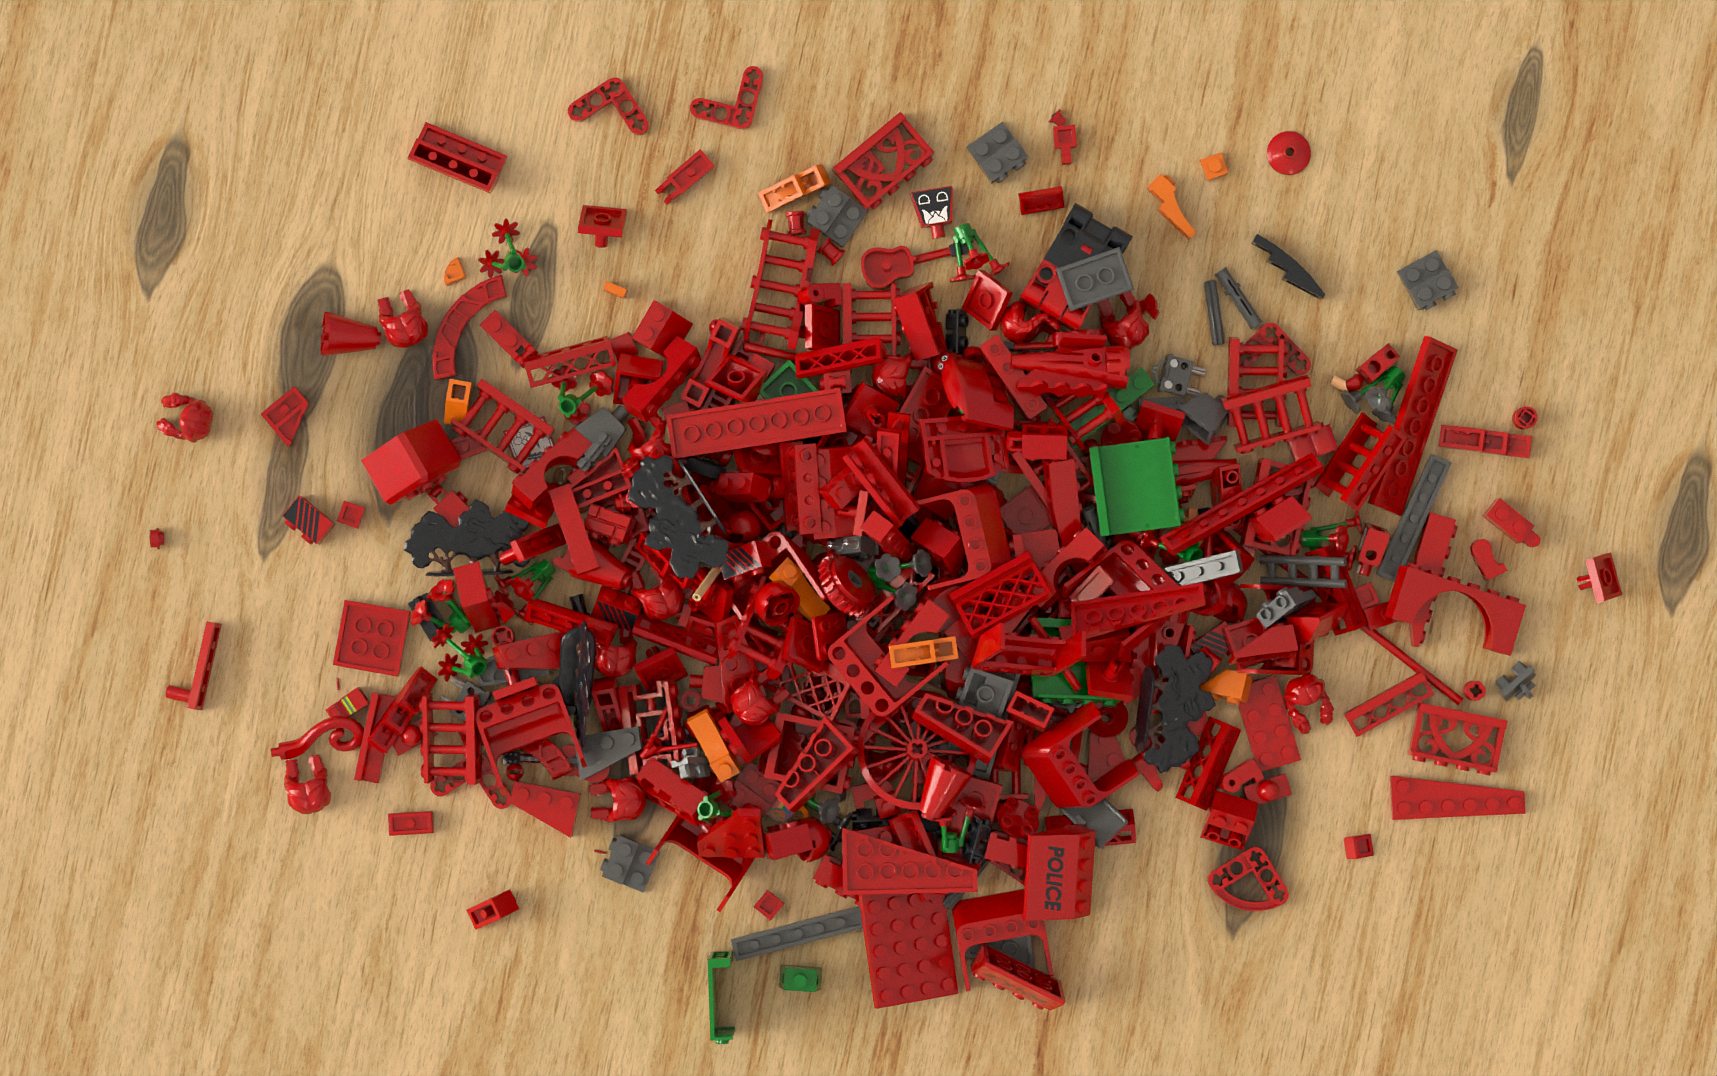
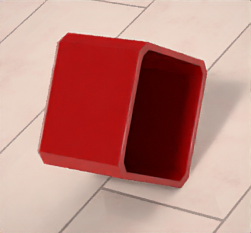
M438 419L397 435L361 460L384 503L390 505L406 498L409 501L417 497L419 493L423 495L433 489L432 486L434 484L436 486L447 480L446 476L458 469L461 461Z

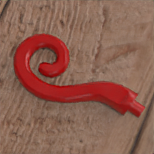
M336 716L327 718L314 725L300 738L281 742L279 747L271 748V756H280L281 760L298 757L305 753L321 735L332 729L335 730L329 735L330 745L337 751H352L361 745L364 728L358 721L349 717ZM344 729H348L353 733V738L346 742L339 740V738L345 735Z

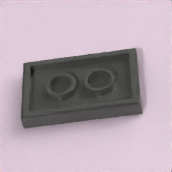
M1120 247L1056 269L1070 311L1134 290Z

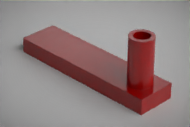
M206 622L191 690L169 685L166 689V698L186 702L189 709H203L222 624Z

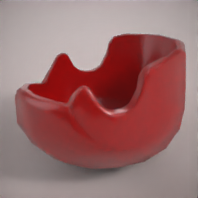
M740 510L729 516V525L734 534H742L743 542L747 541L750 543L758 539L761 533V525L753 512Z

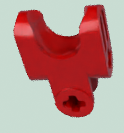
M1134 726V727L1130 730V732H1129V739H1130L1131 743L1133 744V746L1135 747V744H1134L1135 726ZM1162 735L1156 739L1161 743L1165 742V738ZM1148 736L1145 749L1133 757L1131 761L1152 788L1159 792L1163 788V783L1157 775V767L1155 765H1148L1144 761V753L1152 746V741ZM1155 744V749H1159L1160 746ZM1188 760L1180 766L1184 770L1191 767Z

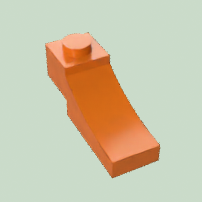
M823 164L793 175L759 192L758 195L766 213H770L831 185V182Z
M1160 174L1147 189L1162 203L1157 211L1183 236L1190 240L1196 231L1188 223L1178 207L1174 195L1177 189L1174 187L1176 183L1168 175L1163 176Z
M788 557L769 576L771 581H783L795 589L800 596V604L797 610L811 623L813 616L825 615L831 609L809 585L803 575V571Z
M955 636L889 646L892 668L958 659Z
M705 709L688 718L687 723L699 741L712 770L720 782L740 773L739 762L730 750L729 743H726L719 733L721 730L708 710Z

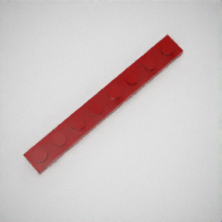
M1310 453L1161 536V543L1174 556L1323 473L1324 466L1313 453Z

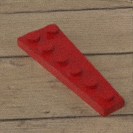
M1201 582L1070 602L1072 636L1079 631H1086V640L1092 637L1205 606L1204 584Z
M1390 776L1392 820L1526 814L1524 791Z

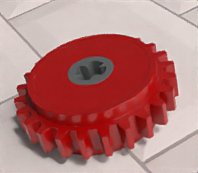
M831 553L825 557L818 565L820 567L818 572L820 573V585L826 597L836 608L850 616L855 615L857 618L867 616L874 610V607H876L875 602L877 601L875 598V587L868 573L855 560L845 555L840 556L838 553L835 555Z

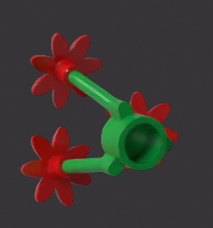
M505 218L503 226L499 223L494 224L497 231L493 232L492 236L499 237V244L503 243L506 239L510 253L505 256V259H497L499 250H496L493 255H491L489 250H485L486 258L478 259L480 263L485 264L481 267L480 273L488 270V277L492 278L494 271L500 274L502 273L501 269L503 271L509 269L514 273L522 270L524 275L528 276V268L537 269V266L532 263L537 259V255L529 256V248H526L522 255L514 247L512 236L520 234L518 230H515L518 225L517 222L509 225L508 219Z
M447 623L443 626L442 630L438 628L436 630L438 635L431 638V641L434 642L433 647L436 648L439 644L444 647L448 643L465 658V669H462V665L456 663L458 655H454L451 658L446 653L445 662H438L442 667L438 675H444L446 682L449 681L450 676L457 677V672L465 674L470 678L482 675L486 670L488 662L482 655L485 652L481 647L488 645L487 641H481L483 634H479L476 638L469 634V642H461V646L466 647L462 650L451 640L453 636L450 633L454 630V626L449 627Z

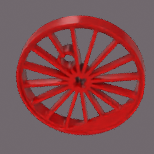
M917 690L886 716H878L871 711L861 727L857 742L859 767L868 785L888 803L909 810H919L920 802H916L918 762H920L925 779L928 771L926 764L931 760L932 756H935L933 754L970 756L967 771L973 774L977 758L966 751L930 749L949 741L943 739L927 745L938 734L934 733L924 741L930 730L926 728L920 739V723L918 722L915 739L904 707L915 699H918L919 705L925 693L952 701L941 694L926 690ZM900 710L902 711L911 740L891 719ZM888 721L907 743L879 729ZM877 733L906 748L865 746L864 744ZM913 746H922V754H913ZM864 750L906 752L868 766L864 758ZM907 757L878 783L873 780L868 771L869 769ZM911 760L894 796L889 795L880 788L886 780ZM915 761L913 802L897 799L896 797Z

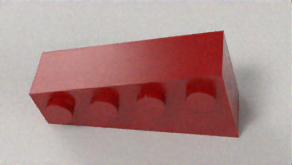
M558 631L493 647L497 670L559 671L560 643L565 632Z
M925 693L912 715L913 720L987 765L1014 723L1007 719L997 718L989 713L985 714L976 711L968 706L963 707L954 704L952 701Z
M826 716L823 717L820 722L821 724L810 737V741L804 751L800 753L795 765L775 792L777 798L789 811L796 813L859 752L858 748Z

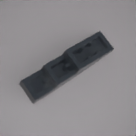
M1258 234L1255 235L1251 244L1270 254L1266 261L1267 263L1285 271L1282 278L1283 281L1319 300L1324 298L1325 293L1296 260L1272 242Z

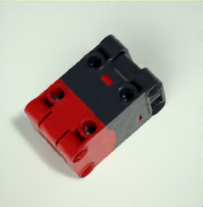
M1077 203L1072 207L1063 223V227L1019 298V301L1038 310L1041 314L1047 313L1057 319L1062 326L1070 331H1077L1080 328L1091 305L1073 311L1069 310L1056 269L1120 247L1123 254L1133 237L1118 227L1111 229L1092 218L1093 212Z

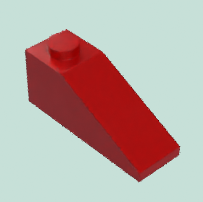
M1277 623L1272 625L1266 632L1233 654L1228 660L1229 665L1293 656L1298 651L1293 624Z
M613 676L594 679L591 691L603 732L623 729L617 688L619 685L617 678Z

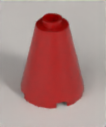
M324 312L320 346L321 355L330 356L374 350L376 345L381 344V332H378L377 327L331 312Z
M588 537L599 569L578 576L575 566H573V570L569 569L570 576L578 580L619 590L625 587L628 588L633 580L632 571L596 539Z
M932 756L919 810L922 812L921 816L930 821H934L935 818L940 819L970 781L972 774L961 767L952 765L947 760Z

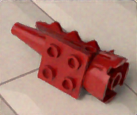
M1075 332L1063 333L1056 351L1012 354L1010 367L1031 371L1017 383V390L1030 391L1035 395L1050 392L1060 397L1066 394H1075L1079 398L1097 395L1103 399L1107 387L1126 389L1129 379L1126 373L1127 369H1130L1129 348L1126 345L1104 347L1107 341V336L1086 335Z
M1227 435L1214 437L1209 445L1200 439L1193 441L1184 440L1175 443L1176 454L1173 455V462L1178 463L1179 468L1176 485H1181L1182 499H1178L1179 504L1189 502V499H1192L1195 492L1196 484L1212 479L1218 466L1237 463L1236 458L1215 459L1228 440Z
M1187 610L1171 615L1159 630L1131 650L1132 662H1129L1133 698L1131 701L1122 700V704L1128 705L1140 696L1141 680L1146 666H1150L1153 669L1155 680L1160 677V670L1155 664V657L1164 651L1166 645L1180 646L1185 658L1188 660L1192 656L1190 649L1191 643L1193 644L1195 641L1196 632L1193 625H1186L1191 611ZM1141 623L1135 625L1133 633L1137 631L1139 628H1141L1144 624ZM1163 678L1162 682H1168L1169 678ZM1154 687L1152 704H1156L1162 694V691ZM1151 710L1153 714H1158L1159 712L1158 710Z

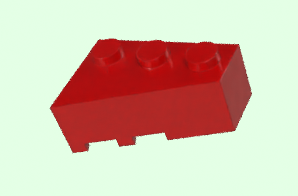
M933 281L909 288L893 299L895 312L899 314L902 331L907 336L909 350L914 356L915 361L939 355L947 349L942 323L937 322L934 310L938 309V304L936 301L933 302L930 289L934 288Z
M651 757L636 775V779L644 790L647 799L699 827L703 820L698 819L697 807L700 802L704 801V796L710 795L703 789L699 790L685 779H680L678 774Z

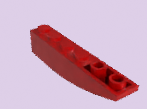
M1067 453V460L1052 461L1050 459H1042L1049 515L1053 529L1058 533L1060 548L1068 545L1073 540L1072 538L1077 531L1084 530V525L1080 520V514H1082L1083 510L1081 502L1078 500L1080 484L1076 480L1078 463L1069 453ZM1074 563L1069 567L1075 576L1085 569L1087 564Z
M1429 512L1413 564L1421 566L1420 571L1426 573L1428 569L1441 573L1440 577L1443 578L1445 568L1442 567L1444 559L1449 558L1451 552L1449 542L1451 538L1455 537L1458 528L1455 525V519ZM1438 595L1429 599L1420 608L1413 623L1409 624L1411 646L1419 647V643L1423 644L1426 636V631H1423L1426 622H1430L1432 616L1430 606L1432 601H1436Z

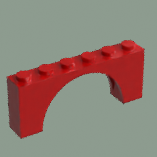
M1408 563V566H1399L1385 617L1412 624L1420 608L1429 599L1443 592L1457 591L1467 596L1476 605L1484 623V643L1482 648L1511 656L1526 605L1519 603V598L1509 595L1503 598L1499 596L1500 592L1487 589L1484 592L1480 590L1481 586L1468 582L1466 586L1460 584L1461 579L1451 576L1445 579L1440 577V572L1429 569L1426 573L1420 571L1421 566Z

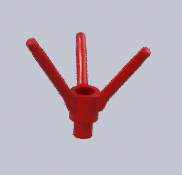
M667 707L664 708L654 732L640 752V757L644 760L655 753L698 746V743L665 747L661 745L657 735L666 717Z

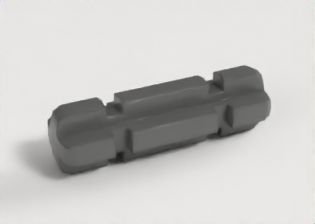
M601 432L597 437L599 440L597 442L594 441L584 453L585 457H581L577 462L578 467L583 471H588L592 466L591 462H595L605 450L603 447L605 445L608 446L612 441V438L605 432Z

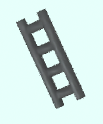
M1260 555L1259 557L1260 564H1267V577L1261 576L1260 584L1347 588V580L1340 579L1339 566H1346L1347 563L1345 557ZM1276 564H1288V577H1276ZM1297 565H1309V578H1297ZM1318 565L1330 566L1331 579L1318 578Z

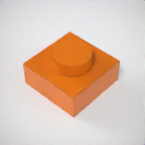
M1221 152L1200 160L1207 181L1229 173Z

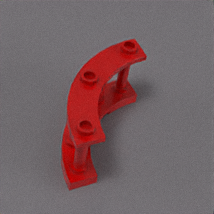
M768 219L767 227H762L760 240L764 241L757 276L753 275L750 288H753L754 292L748 318L743 317L741 330L745 331L744 340L747 341L750 330L785 337L784 339L788 340L787 349L796 350L805 306L801 304L799 298H797L796 307H791V309L757 303L760 288L794 294V297H798L799 290L810 285L820 229L812 228L810 236H805L804 238L771 231L773 220ZM769 240L803 246V249H807L805 260L797 261L767 255ZM765 263L799 270L802 273L801 283L794 286L762 279ZM757 311L786 317L792 321L791 327L783 328L753 322L754 313Z

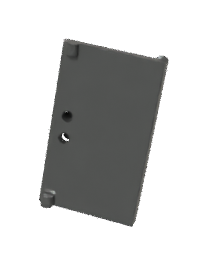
M1106 798L1091 807L1059 808L1074 824L1086 825L1085 827L1096 831L1095 845L1099 849H1102L1104 844L1128 824V820Z

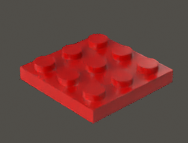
M344 600L333 665L399 677L411 611Z

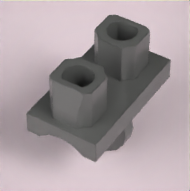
M1518 661L1511 668V671L1517 676L1512 682L1505 675L1496 681V685L1501 691V696L1506 702L1514 695L1518 700L1523 696H1526L1528 699L1533 697L1530 690L1535 687V684L1531 681L1536 676L1535 670L1531 666L1527 667Z
M699 746L683 749L682 755L684 759L671 761L672 768H679L680 779L710 777V763L707 757H700L701 750Z

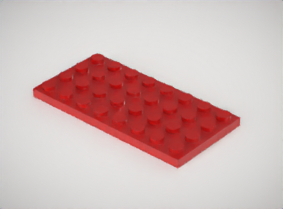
M890 825L856 830V832L898 845ZM926 832L937 857V840H933V832ZM919 893L858 895L875 1009L959 994L947 909L943 906L945 895H938L928 901H922Z

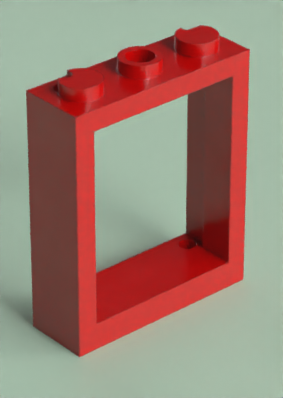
M777 712L774 726L782 736V739L769 749L764 778L783 781L786 775L779 774L777 771L787 722L819 727L821 724L820 720ZM835 724L843 733H847V738L857 746L858 728ZM856 755L840 769L837 786L826 783L820 790L845 794V790H849L851 777H848L850 768H854Z

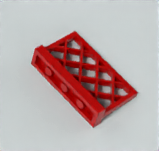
M1028 551L949 594L973 639L984 634L985 631L990 630L997 624L1004 623L1053 596ZM1033 572L1035 573L1032 581L1023 580L1025 576ZM1015 584L1012 592L1004 591L1005 587ZM1020 585L1029 586L1026 594L1017 593ZM1035 587L1045 590V592L1037 596L1032 595ZM992 594L995 595L992 602L984 601L985 598ZM1001 596L1009 597L1006 605L998 604ZM1015 598L1024 599L1021 605L1017 607L1012 606ZM972 605H976L973 613L963 611ZM981 606L989 608L986 616L978 614ZM995 609L1004 610L999 617H992ZM975 619L984 621L982 626L973 630L972 626Z
M776 651L771 653L770 657L775 656ZM825 660L823 672H821L824 675L825 683L815 686L812 674L816 672L806 669L807 673L796 676L793 666L795 663L790 661L785 664V667H790L792 678L782 681L780 675L777 678L778 683L763 685V687L775 693L777 686L781 688L784 686L783 684L794 681L797 693L788 695L786 699L821 718L826 716L833 722L851 688V685L830 660ZM808 676L811 688L801 691L798 679ZM840 682L845 687L841 694L834 696L831 684ZM827 686L830 698L820 701L816 689ZM813 691L816 702L808 705L804 702L802 694ZM832 701L834 709L830 716L823 712L822 703Z

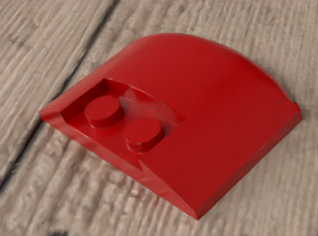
M948 356L947 362L942 369V382L954 409L959 408L965 414L961 419L968 423L1012 431L1014 427V406L1009 405L1003 381L991 364Z
M962 416L919 420L927 474L948 482L971 483L991 478L997 475L1000 470L1006 469L1009 466L1005 430L964 422L961 419Z

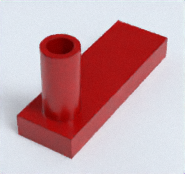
M559 523L510 542L512 548L501 553L499 556L501 563L509 565L516 560L520 563L567 544Z

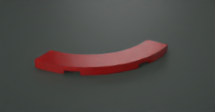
M502 275L475 285V287L460 296L446 313L436 334L432 356L434 380L457 376L455 356L461 333L470 319L479 310L496 300L507 297Z
M458 732L463 744H465L466 735L463 732ZM481 737V746H484V743H483V740H482V737ZM547 738L519 748L536 758L549 772L552 780L573 772L571 765L561 750Z

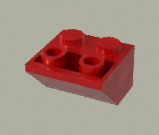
M1216 790L1210 803L1200 838L1243 850L1255 823L1258 803Z

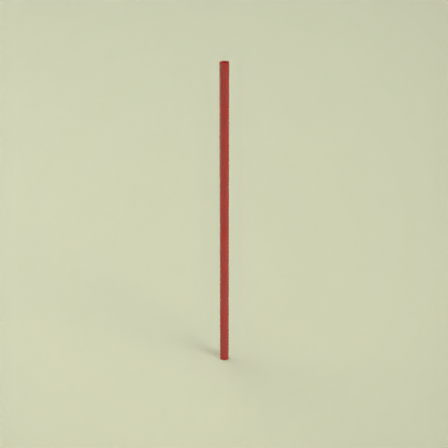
M1243 527L1232 530L1241 536ZM1255 536L1254 542L1263 543ZM1258 549L1264 555H1279L1276 553ZM1277 564L1288 572V564ZM1297 569V578H1308ZM1310 587L1320 597L1317 587ZM1333 596L1330 597V602H1337ZM1366 625L1359 628L1416 673L1422 671L1427 682L1454 703L1459 705L1464 698L1375 629L1368 631Z

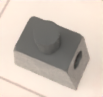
M1202 393L1179 408V411L1186 413L1182 426L1207 445L1210 444L1223 426L1229 412L1222 405L1221 398H1224L1223 395H1218L1214 399L1208 393Z
M621 405L612 413L603 407L575 429L592 444L594 441L597 442L599 440L597 437L601 432L608 434L612 441L608 446L605 445L603 447L605 450L601 453L606 457L627 431L621 422L630 413Z

